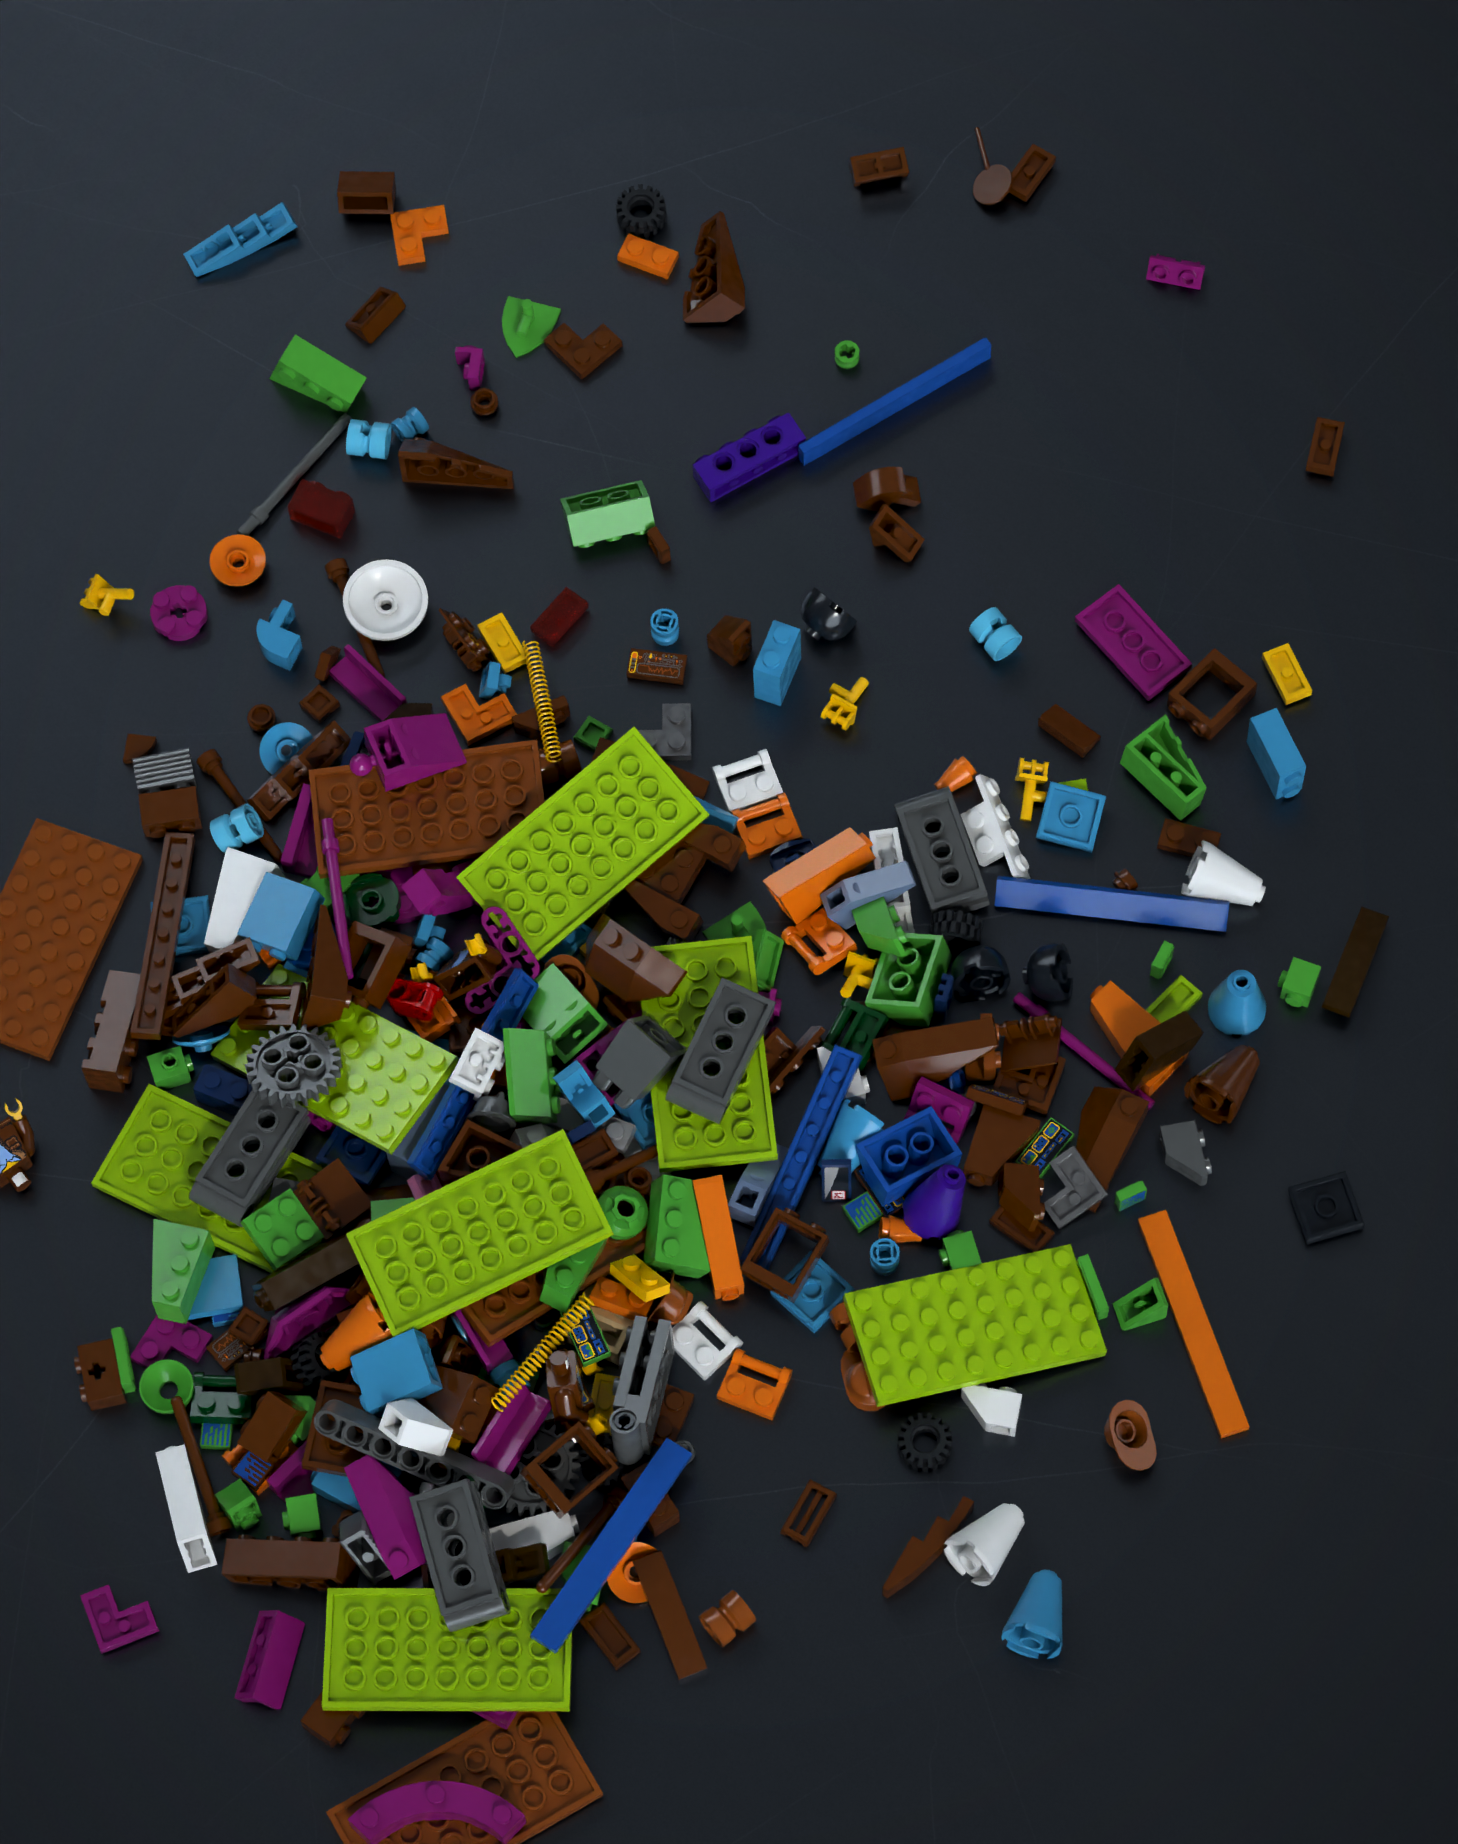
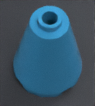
M1246 970L1232 972L1211 993L1208 1001L1209 1018L1218 1030L1227 1035L1242 1034L1241 1036L1257 1030L1266 1015V1001L1255 977Z
M845 1098L817 1166L821 1168V1159H851L852 1173L861 1164L855 1147L856 1144L883 1131L881 1128L885 1123L859 1105H856L854 1109L849 1107L848 1104L851 1100Z
M1044 1569L1032 1575L1002 1630V1641L1006 1639V1646L1020 1655L1038 1659L1039 1654H1048L1047 1659L1058 1656L1061 1652L1063 1645L1062 1580L1051 1570Z

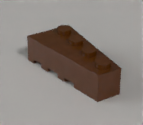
M238 1535V1539H226L221 1574L233 1583L272 1586L273 1581H277L278 1585L293 1589H300L302 1583L309 1587L317 1588L318 1591L327 1592V1589L331 1588V1586L357 1588L360 1568L338 1542L339 1539L324 1538L323 1542H318L307 1537H295L294 1541H288L278 1536H267L266 1540H257L250 1535Z

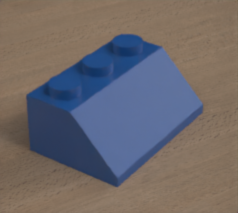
M932 1106L855 1146L867 1184L882 1207L907 1195L943 1165L958 1167L962 1157L961 1150Z

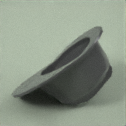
M500 1091L495 1096L480 1097L472 1112L464 1120L462 1127L468 1119L506 1139L517 1123L509 1114V1102L505 1100L504 1092Z

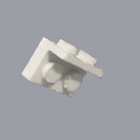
M475 1028L449 1082L473 1093V1100L475 1101L482 1094L488 1096L495 1080L490 1078L494 1069L500 1071L505 1063V1054L503 1053L504 1042Z

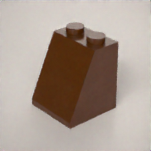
M436 1365L443 1389L417 1400V1402L453 1429L451 1437L461 1440L460 1443L475 1444L492 1406L491 1397H495V1393L498 1392L499 1388L475 1375Z

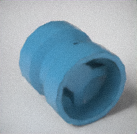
M415 407L407 410L403 418H396L390 423L393 432L401 442L404 439H413L417 434H424L429 430L426 419Z
M667 608L659 609L652 614L650 626L653 640L661 646H669L675 643L679 637L677 614Z
M431 937L426 943V950L418 953L413 961L416 966L419 963H426L428 971L438 972L443 963H446L454 953L444 942Z
M882 1238L872 1244L870 1249V1265L877 1274L891 1275L899 1267L900 1250L895 1241Z
M514 1359L508 1360L497 1366L490 1373V1377L495 1384H499L503 1388L502 1385L507 1384L506 1380L510 1379V1375H514V1371L518 1370L519 1365ZM516 1373L517 1376L526 1382V1386L529 1389L531 1387L529 1381L525 1380L519 1373Z

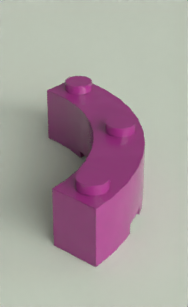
M478 858L458 864L451 869L453 872L445 873L443 869L422 868L401 887L421 914L437 916L463 910L474 905L480 907L477 901L456 878Z
M427 1781L401 1786L372 1799L348 1818L351 1828L368 1844H378L390 1834L413 1822L453 1819L470 1823L488 1832L501 1843L507 1844L527 1823L525 1815L500 1796L470 1784L453 1781Z

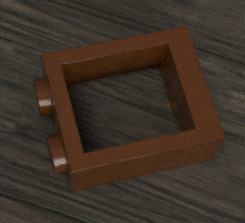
M1214 648L1168 693L1167 706L1175 717H1182L1188 722L1194 733L1198 736H1204L1210 741L1256 695L1257 683ZM1208 670L1237 693L1211 720L1183 697Z
M353 921L348 931L353 971L367 943L383 948V951L363 991L349 985L347 990L352 991L351 998L353 999V1004L360 1005L365 1009L372 1006L381 1010L412 947L394 935Z
M776 1207L740 1270L745 1277L794 1303L828 1246L829 1238L825 1234L826 1230L814 1222L808 1225L800 1221L801 1216L791 1209L785 1208L782 1211ZM780 1224L817 1243L794 1284L757 1265Z
M579 1421L520 1472L559 1519L619 1468L614 1454L608 1448L603 1449L596 1441L597 1436L588 1425L583 1426ZM574 1438L603 1472L573 1498L568 1500L540 1466Z

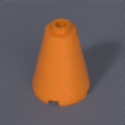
M372 1292L361 1298L321 1346L322 1354L320 1359L329 1370L334 1368L340 1371L352 1366L351 1356L393 1338Z

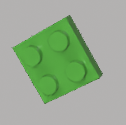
M291 1188L240 1222L274 1271L324 1238V1235Z

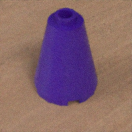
M943 1165L907 1194L902 1203L903 1219L913 1233L925 1239L939 1237L938 1240L946 1238L949 1233L955 1231L960 1221L966 1183L963 1171L954 1165Z

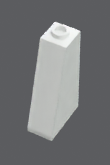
M230 847L227 848L204 940V945L210 953L243 940L237 933L265 873L269 872L285 878L277 864Z
M185 1444L170 1446L165 1450L155 1452L177 1544L188 1573L217 1565Z
M553 1511L489 1528L495 1551L545 1543L548 1560L563 1552L565 1541L573 1542L575 1540V1533L580 1532L575 1515L569 1516V1513L559 1519ZM513 1582L504 1583L505 1587Z

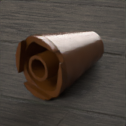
M1237 1045L1190 1078L1184 1087V1092L1187 1100L1191 1097L1194 1101L1193 1109L1213 1123L1221 1124L1223 1121H1227V1124L1231 1123L1236 1117L1259 1067L1260 1060L1257 1051L1248 1045Z

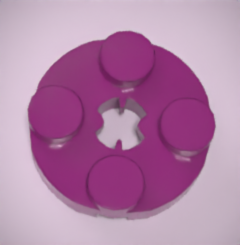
M176 585L154 595L150 616L153 626L159 634L161 633L173 641H185L195 637L200 632L199 629L207 621L208 611L204 598L197 592L195 587L191 585ZM177 608L187 611L182 613V618H177L176 615L171 614Z

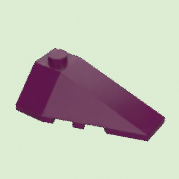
M366 1455L344 1467L379 1553L394 1580L426 1563L425 1553L409 1497L415 1494L413 1492L410 1493L390 1470L372 1456Z

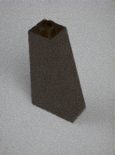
M350 1231L337 1233L252 1284L253 1298L256 1304L263 1308L265 1312L276 1310L359 1264L346 1235Z

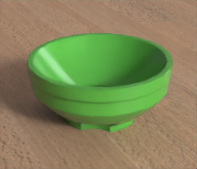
M614 1186L603 1192L597 1199L614 1233L611 1238L628 1240L638 1235L645 1227L648 1219L647 1203L643 1196L635 1189L628 1186ZM620 1201H627L632 1205L633 1214L631 1216H622L618 1212L617 1205Z
M171 1359L160 1360L151 1364L144 1371L139 1382L140 1396L145 1405L160 1414L174 1413L171 1399H165L161 1396V1388L165 1384L173 1383L177 1386L178 1392L176 1396L182 1398L185 1407L189 1404L194 1392V1381L189 1369L184 1364Z

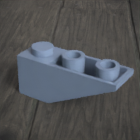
M903 861L843 879L820 894L827 917L847 930L856 924L851 910L883 896L886 902L889 903L914 887L916 882L908 862Z
M776 1143L778 1160L754 1162L747 1165L728 1203L732 1219L752 1227L755 1226L789 1148Z

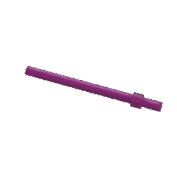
M324 818L321 820L324 838L321 841L322 853L326 855L337 943L349 980L354 976L337 855L340 852L339 841L335 838L333 819Z
M1021 992L1013 999V1002L1026 1011L1029 1017L1049 1014V1011L1043 1006L1034 1004ZM1063 1026L1061 1027V1041L1118 1087L1149 1101L1148 1110L1152 1108L1155 1101L1139 1088L1132 1091L1117 1074L1115 1068Z

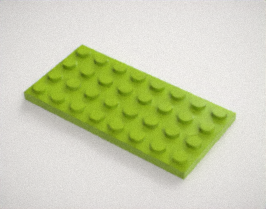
M633 727L456 876V878L484 911L490 907L503 909L539 961L710 815L639 731ZM493 912L489 914V917L503 933L511 930L509 925L504 929L500 924L499 920L503 918L501 914L495 915ZM508 936L507 938L518 949V939L514 936ZM524 949L521 954H522V956H524V955H527L528 953H527V951Z
M752 936L651 946L687 971V974L672 996L641 1001L642 1016L645 1015L652 1018L688 1049L721 978H725L758 994ZM739 1017L729 1018V1021L734 1024L743 1022ZM762 1036L720 1124L665 1100L681 1061L651 1089L660 1173L778 1160L764 1036ZM725 1042L716 1044L721 1050L730 1048ZM713 1068L704 1070L705 1074L709 1076L718 1074Z
M278 963L262 985H293L294 982H304L307 991L308 982H306L307 978L283 968V965ZM259 996L258 999H290V997ZM303 1000L296 1030H300ZM351 1001L349 1009H343L340 1020L318 1027L319 1035L327 1032L329 1040L334 1039L336 1048L340 1049L343 1068H340L341 1078H335L337 1086H328L329 1095L319 1093L320 1101L318 1102L310 1098L308 1099V1106H305L302 1101H298V1104L392 1155L454 1071L459 1059L456 1055L360 1005L353 1004ZM236 1019L230 1027V1034L220 1040L210 1055L217 1062L247 1077L245 1064L248 1063L247 1054H253L252 1045L260 1046L259 1037L270 1038L269 1030H241L237 1025L238 1019Z
M148 1084L93 1178L92 1186L160 1220L209 1230L216 1247L235 1254L237 1257L270 1273L274 1272L244 1227L235 1225L189 1199L195 1178L231 1122L154 1085ZM253 1148V1149L249 1150L248 1152H249V1153L256 1152V1151L258 1150V1148ZM292 1152L276 1177L298 1182L305 1179L308 1181L324 1168ZM236 1173L232 1177H239L243 1173ZM273 1183L255 1211L269 1202ZM324 1238L321 1239L320 1241L315 1243L313 1246H311L310 1248H308L292 1260L296 1259L297 1257L301 1256L302 1254L306 1253L307 1251L311 1250L312 1248L316 1247L317 1245L321 1244L326 1240Z
M564 1129L350 1231L346 1235L392 1336L395 1337L413 1328L416 1330L423 1328L611 1237L614 1233Z
M1071 1244L844 1293L843 1296L846 1311L877 1407L1099 1358L1107 1353Z
M328 1588L322 1692L323 1711L570 1712L573 1630L556 1654L530 1638V1634L562 1588H549L545 1593H539L536 1588H506L511 1608L510 1614L454 1632L449 1631L444 1617L441 1615L434 1588Z

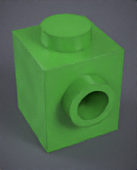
M1293 957L1289 970L1282 971L1277 985L1282 988L1280 998L1284 999L1291 1006H1304L1308 1008L1319 979L1321 966Z
M181 1046L147 1056L156 1087L165 1091L192 1082L189 1072L194 1071L190 1055H183Z
M956 1230L949 1233L946 1238H943L942 1249L938 1250L943 1267L948 1266L949 1270L982 1264L972 1231Z
M317 1494L285 1498L287 1512H282L284 1529L290 1530L293 1537L317 1538L316 1533L323 1532Z

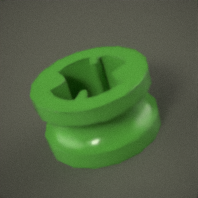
M848 340L837 344L835 347V362L839 367L850 369L858 364L860 350L857 344ZM846 351L848 354L852 353V357L847 358L846 355L842 356V352Z

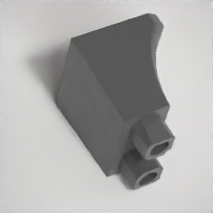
M643 1015L627 1019L595 1066L598 1071L592 1082L602 1091H607L613 1083L617 1085L620 1090L613 1098L614 1102L622 1109L629 1108L636 1100L644 1098L683 1059L687 1049L652 1018Z

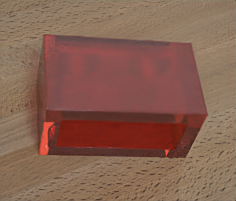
M304 479L299 483L287 506L291 520L340 539L355 513L353 498L347 493L339 490L335 492L327 489L320 482H309Z

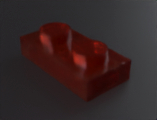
M565 587L530 626L531 632L553 647L589 608L588 602L568 587Z

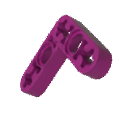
M499 907L487 908L481 916V923L508 965L495 973L491 981L466 994L465 1005L474 1014L488 1012L493 1008L497 1000L492 1002V998L488 997L483 1001L484 1007L480 1009L478 1006H471V1003L474 1001L472 996L474 994L479 996L486 994L487 991L484 987L489 984L491 992L496 997H499L501 993L497 992L494 987L496 979L501 976L509 978L514 968L522 969V965L518 960L513 964L510 959L519 956L524 949L528 953L522 956L528 964L533 962L535 965L532 968L533 974L530 977L534 980L541 971L539 961L506 912ZM492 912L495 915H502L503 918L499 921L504 929L508 925L511 927L510 931L504 932L498 939L494 936V934L500 933L497 927L494 925L488 926L487 924L490 920L489 914ZM508 936H514L519 941V947L513 953L506 952L503 948V941Z

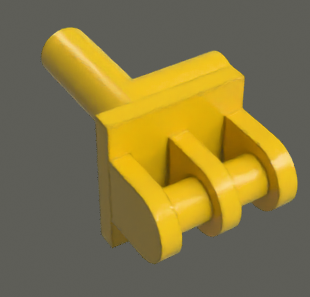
M95 574L94 578H90L88 581L90 586L85 589L84 594L86 596L81 599L80 605L87 609H98L100 614L109 616L115 600H132L134 598V590L131 588H114L99 574Z
M860 677L850 691L833 683L829 689V693L832 694L830 701L823 709L821 718L831 719L832 724L836 725L838 723L842 725V729L845 731L850 725L853 726L857 712V706L854 703L869 685L868 680Z
M1019 758L1015 781L1025 782L1020 820L1031 821L1034 802L1045 803L1047 792L1036 790V784L1043 785L1048 781L1049 762L1044 761L1041 764L1037 763V760L1034 759L1028 762L1024 761V758ZM1023 770H1030L1029 774L1023 773ZM1035 771L1042 772L1041 776L1035 775Z
M857 950L855 952L849 951L843 975L848 978L840 990L841 996L844 998L851 997L857 985L866 989L870 988L879 962L878 958L873 960L868 958V955L865 953L862 956L856 954Z

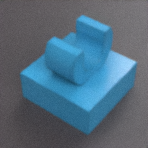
M490 661L482 671L479 698L490 700L495 692L506 693L507 688L511 687L512 676L500 674V663Z
M423 914L420 918L413 937L416 948L422 949L431 937L443 940L446 929L433 926L436 916Z

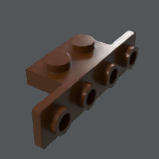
M811 1026L796 1044L778 1027H773L766 1034L764 1045L770 1093L777 1092L785 1083L784 1077L789 1072L795 1071L803 1063L802 1057L808 1050H813L822 1041L820 1036L825 1032L822 1026Z

